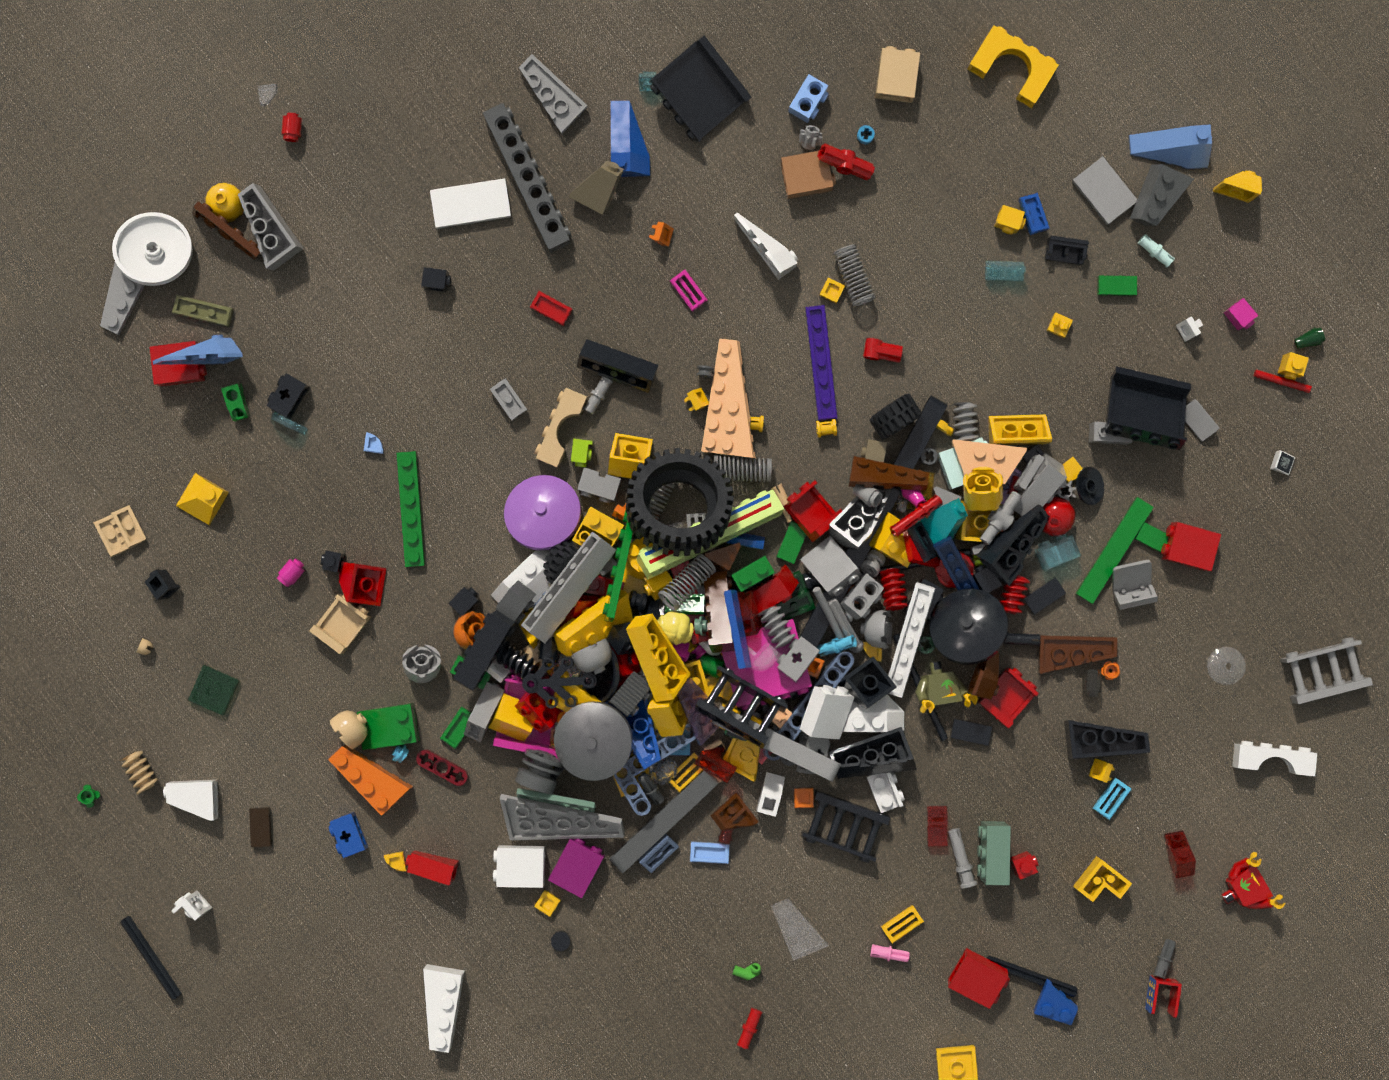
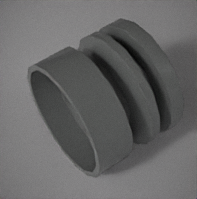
M526 749L525 755L532 759L523 758L522 762L528 765L529 768H519L515 781L535 791L553 794L558 781L550 776L551 774L560 775L561 771L554 766L562 768L563 765L551 753L542 750Z

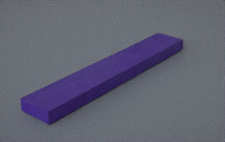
M825 305L805 307L818 421L837 419Z

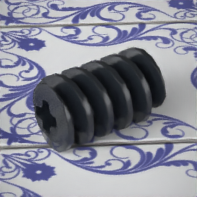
M509 641L505 642L499 650L497 663L503 664V667L506 669L509 668L511 673H515V676L521 677L522 680L526 675L535 674L538 671L540 662L533 665L535 659L527 660L529 657L527 653L521 656L523 652L521 649L515 652V645L509 648Z

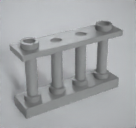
M1353 637L1342 639V643L1300 654L1297 651L1286 654L1285 658H1281L1282 663H1290L1297 687L1296 694L1290 696L1291 702L1302 704L1373 685L1371 677H1364L1360 673L1353 646L1362 644L1361 640H1354ZM1346 648L1353 674L1352 680L1345 681V679H1342L1335 654L1336 650ZM1327 653L1334 677L1333 685L1326 686L1323 683L1317 655ZM1309 658L1316 684L1314 686L1315 689L1310 691L1305 689L1298 660Z

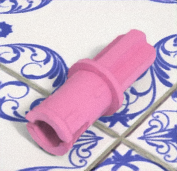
M872 944L870 957L887 959L888 962L890 959L902 962L909 961L910 953L907 951L892 949V946L883 947Z

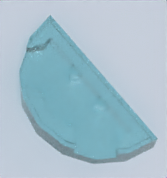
M275 412L270 418L303 435L308 430L307 427Z

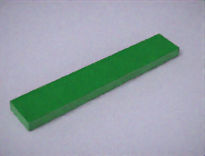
M1139 497L1135 498L1075 593L1076 595L1091 604L1094 603L1113 573V568L1120 562L1154 508Z

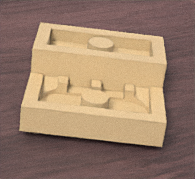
M130 505L93 522L111 558L147 540Z

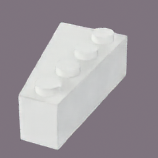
M427 964L423 971L429 1050L449 1053L453 1043L465 970Z

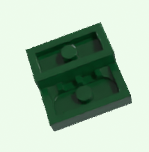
M800 570L792 573L799 582L791 594L792 598L785 603L781 601L776 604L781 606L778 614H785L781 620H789L816 608Z

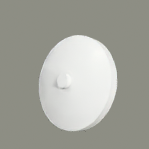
M157 212L139 214L127 220L115 234L112 246L113 257L119 270L133 282L148 286L163 285L178 278L187 269L193 251L192 242L186 228L177 219Z

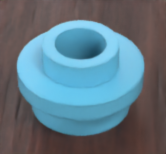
M403 744L401 747L398 745L392 752L394 756L392 760L394 762L398 761L401 763L409 753L406 745Z

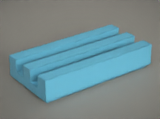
M1114 777L1093 809L1110 820L1131 791V788ZM1116 784H1119V785L1116 787V789L1114 790V792L1111 794V796L1109 797V799L1106 801V803L1104 804V806L1102 807V809H1100L1101 805H1102L1103 802L1106 800V798L1108 797V795L1111 793V791L1113 790V788L1115 787V785H1116ZM1123 787L1124 791L1122 792V794L1119 796V798L1112 806L1110 811L1108 813H1105L1107 808L1110 806L1112 801L1115 799V797Z

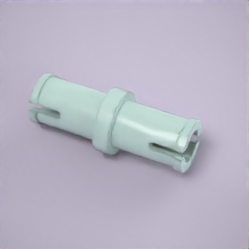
M1144 234L1137 243L1147 250L1152 258L1155 257L1165 265L1166 268L1175 259L1162 248L1161 244L1154 242L1147 234Z

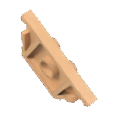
M952 440V446H954L963 476L972 473V469L989 467L994 469V472L998 475L999 473L1002 475L1003 485L1007 482L1027 451V448Z

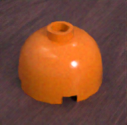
M472 611L461 616L456 621L453 633L457 644L461 648L467 649L469 645L472 646L475 642L473 639L474 635L485 625L482 623L485 618L482 613Z

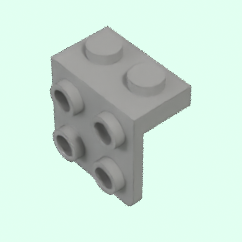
M1150 560L1113 568L1112 594L1120 610L1158 601V596L1151 584L1152 563Z

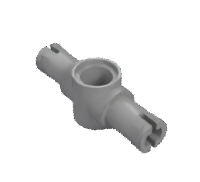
M1012 491L1004 504H1001L997 510L991 511L988 516V520H990L988 522L989 526L980 537L982 542L990 545L998 532L1006 530L1014 520L1012 516L1013 510L1022 499L1020 494Z

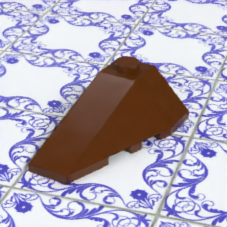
M999 652L989 660L976 665L968 686V691L972 695L992 700L993 696L997 695L999 685H997Z

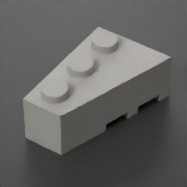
M1047 453L1043 454L1045 460L1038 468L1027 488L1018 492L1022 499L1014 511L1021 516L1038 504L1043 507L1046 503H1050L1057 489H1061L1067 481L1064 466Z

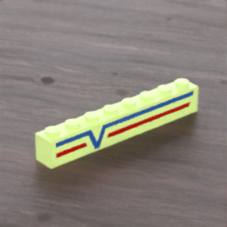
M774 490L762 491L757 494L756 498L752 500L750 498L745 499L739 506L732 507L727 529H725L724 535L718 538V542L715 545L711 543L710 548L704 550L701 546V552L698 554L711 550L781 516L784 507ZM697 522V523L693 524L691 527L696 526V525H699V524H701V523H700V522ZM646 546L639 551L637 562L648 580L696 557L698 554L691 550L690 556H684V551H680L679 556H673L674 551L669 550L668 555L662 554L663 548L661 547L656 552L652 550V547Z

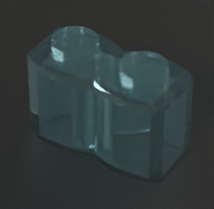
M1063 534L1056 536V541L1050 543L1049 540L1038 544L1039 548L1034 550L1043 571L1081 556L1073 534L1068 536Z

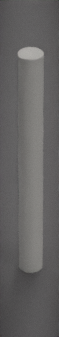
M815 587L813 592L836 638H845L820 587Z

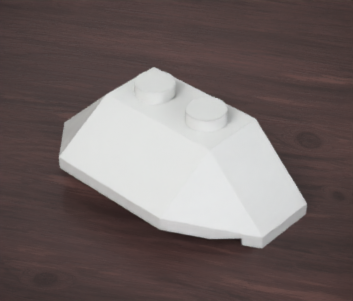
M536 550L496 588L491 596L499 603L507 591L519 580L536 594L532 601L534 604L535 602L537 603L542 594L547 592L552 585L547 581V576L543 572L545 570L543 564L547 562L545 558L547 555H550L549 550Z
M888 694L868 709L853 701L842 732H888L902 727L904 731V711Z

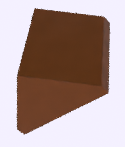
M740 542L702 553V555L713 563L716 572L729 571L741 545Z

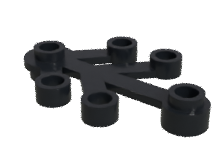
M566 656L550 678L541 679L548 670L555 666V660L552 657H547L543 660L542 666L535 674H528L523 678L522 686L528 693H537L546 701V706L553 709L558 705L559 700L556 696H551L543 688L550 687L565 700L567 707L572 708L578 703V699L575 695L567 692L562 686L583 685L585 688H593L598 683V676L594 672L585 673L582 677L560 678L567 669L574 665L572 657ZM566 659L571 661L570 666L565 664ZM547 660L552 662L551 667L546 665ZM587 677L591 678V684L586 682ZM530 680L534 682V687L529 686ZM572 698L574 700V704H570L568 702V699ZM553 699L555 701V705H551L549 703V700Z

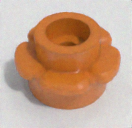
M1111 661L1105 662L1101 668V674L1105 676V679L1113 680L1120 674L1119 665L1115 662L1111 663Z

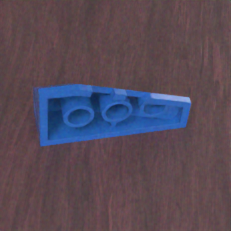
M611 101V162L618 164L619 167L624 169L621 177L650 176V156L630 101Z
M648 698L645 701L641 699L637 704L640 707L633 716L629 714L626 717L633 736L632 752L643 769L661 760L652 717L647 711Z

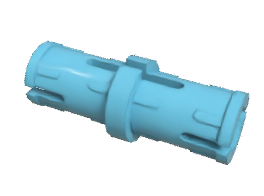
M854 635L820 644L817 646V649L820 650L819 654L823 657L831 653L838 654L842 650L856 647L857 641Z

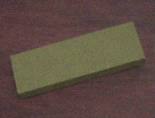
M176 295L172 313L229 327L234 309Z

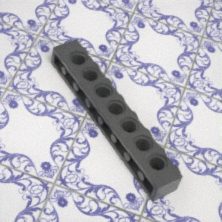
M501 103L483 112L486 122L550 253L570 244L569 238L572 235L568 227H563L561 220L564 219L560 210L554 209L553 203H555L551 192L547 193L544 188L547 184L543 175L538 176L536 170L539 167L535 159H530L528 152L531 151L527 142L521 141L520 135H522L518 124L514 125L511 120L514 116L510 107L505 108L504 103ZM502 123L509 124L505 130H500L499 126ZM510 140L517 141L514 147L507 146ZM518 157L525 158L522 164H517L515 161ZM526 174L534 175L531 181H525L524 176ZM534 191L542 192L539 198L532 197ZM547 207L550 209L548 215L540 214L542 208ZM553 224L558 226V230L554 233L548 231V228Z

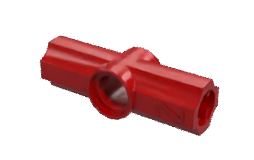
M825 143L818 151L817 157L819 160L836 167V171L840 174H852L864 180H869L874 173L875 167L873 164L856 157V153L852 150H840Z

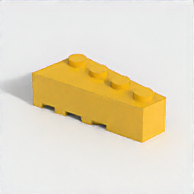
M620 590L616 613L612 622L604 621L605 615L602 614L604 604L608 603L610 596H602L591 608L587 607L584 609L579 617L576 619L572 618L553 633L557 649L565 656H572L574 653L594 645L598 641L607 639L613 625L631 622L633 617L628 594Z
M653 613L636 616L628 625L626 631L655 702L673 700L691 674Z

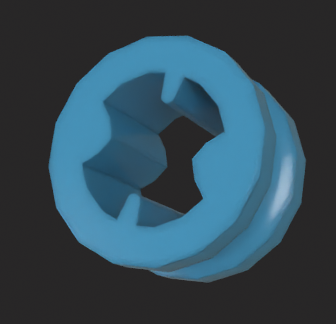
M868 125L860 127L857 133L858 141L865 145L871 143L875 136L874 129ZM864 131H868V134H871V136H868V139H863L864 136L861 137Z

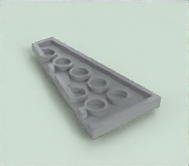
M504 794L500 796V803L510 840L624 838L625 831L622 818Z

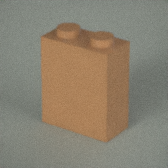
M818 151L781 158L780 163L787 199L833 190V185H836L835 175L830 171L831 165L819 160L817 157Z

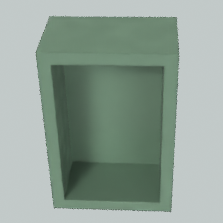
M981 821V826H978L977 830L978 838H981L980 845L977 846V856L980 857V865H977V876H980V879L986 885H1010L1011 826L1004 821Z

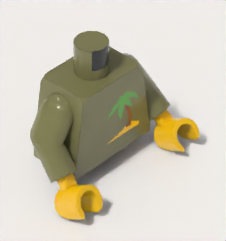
M941 661L930 663L931 674L921 676L915 691L921 705V713H925L927 709L931 713L935 705L963 701L962 699H965L964 705L966 707H970V701L974 705L978 701L977 696L970 694L959 678L954 675L953 671L943 672Z

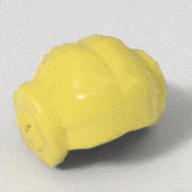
M670 611L665 615H661L657 620L671 644L679 645L681 643H688L691 640L694 625L686 614Z

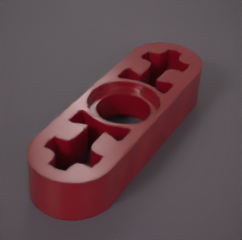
M428 749L422 750L417 754L416 761L424 769L456 786H461L467 782L468 772L457 764ZM429 754L428 758L434 761L435 758L438 760L434 763L433 768H431L432 763L429 761L423 763L421 755ZM440 762H444L448 766V770L445 773H440L437 769V765ZM452 767H454L455 769L452 772L456 774L462 772V777L464 778V780H460L458 782L456 781L457 777L455 775L451 774L450 777H448L447 775L450 773Z

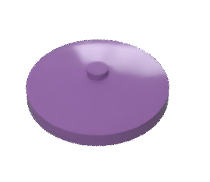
M539 475L522 481L512 490L505 504L504 519L507 529L518 543L533 550H550L556 548L557 544L562 545V542H567L574 535L581 520V505L576 492L567 482L554 476Z

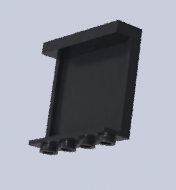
M705 35L697 39L649 80L651 84L649 87L653 93L660 95L663 99L662 104L668 111L671 109L675 114V121L680 126L683 125L687 130L685 133L689 139L700 142L701 138L735 109L752 98Z
M1116 366L1110 378L1105 433L1128 438L1133 441L1167 447L1172 450H1181L1187 441V438L1183 436L1187 395L1191 391V384Z

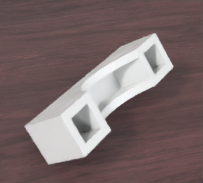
M1241 741V744L1234 743L1232 766L1241 769L1258 770L1261 763L1266 759L1279 757L1286 763L1289 773L1315 776L1317 753L1311 752V748L1306 747L1291 750L1292 746L1288 745L1272 748V744L1260 743V746H1254L1253 742Z

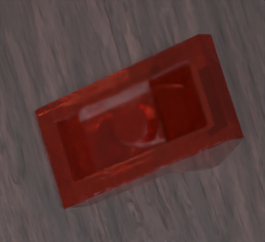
M725 748L702 750L694 764L728 783L737 767L720 758Z

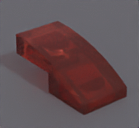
M927 806V847L948 846L947 806Z

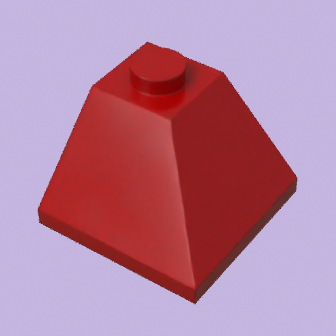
M341 562L339 583L346 602L380 606L386 568Z

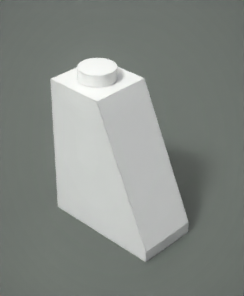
M217 780L172 781L166 783L163 790L166 803L209 821L219 818Z

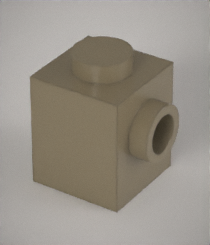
M868 439L866 446L861 449L860 457L884 462L887 442Z

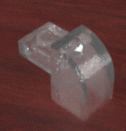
M768 642L757 653L748 646L751 659L750 669L754 671H766L772 668L782 656Z

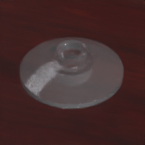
M1220 647L1214 650L1208 658L1207 671L1210 677L1219 684H1234L1245 673V659L1238 650L1232 647ZM1227 663L1231 664V668L1229 670L1226 669Z

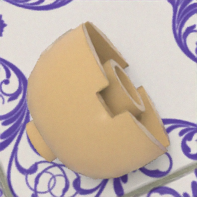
M346 710L338 713L330 720L333 730L339 732L341 735L339 738L349 748L355 749L365 740L367 736V726L365 723H367V720L361 713L357 715L353 711Z

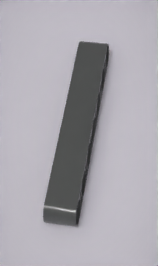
M705 768L609 858L611 863L621 873H624L719 782Z

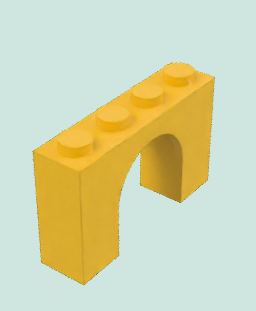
M994 25L967 70L984 79L994 61L1000 56L1011 54L1020 57L1027 66L1028 78L1016 99L1032 109L1059 64L1052 57L1042 55L1037 48L1024 44L1023 40L1019 37H1013L1004 28Z

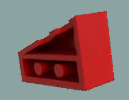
M786 564L781 567L777 574L774 576L770 575L766 578V581L753 587L738 598L742 620L745 624L750 621L756 622L762 617L758 616L760 612L773 606L777 607L776 604L779 602L785 603L792 598L791 594L799 582Z

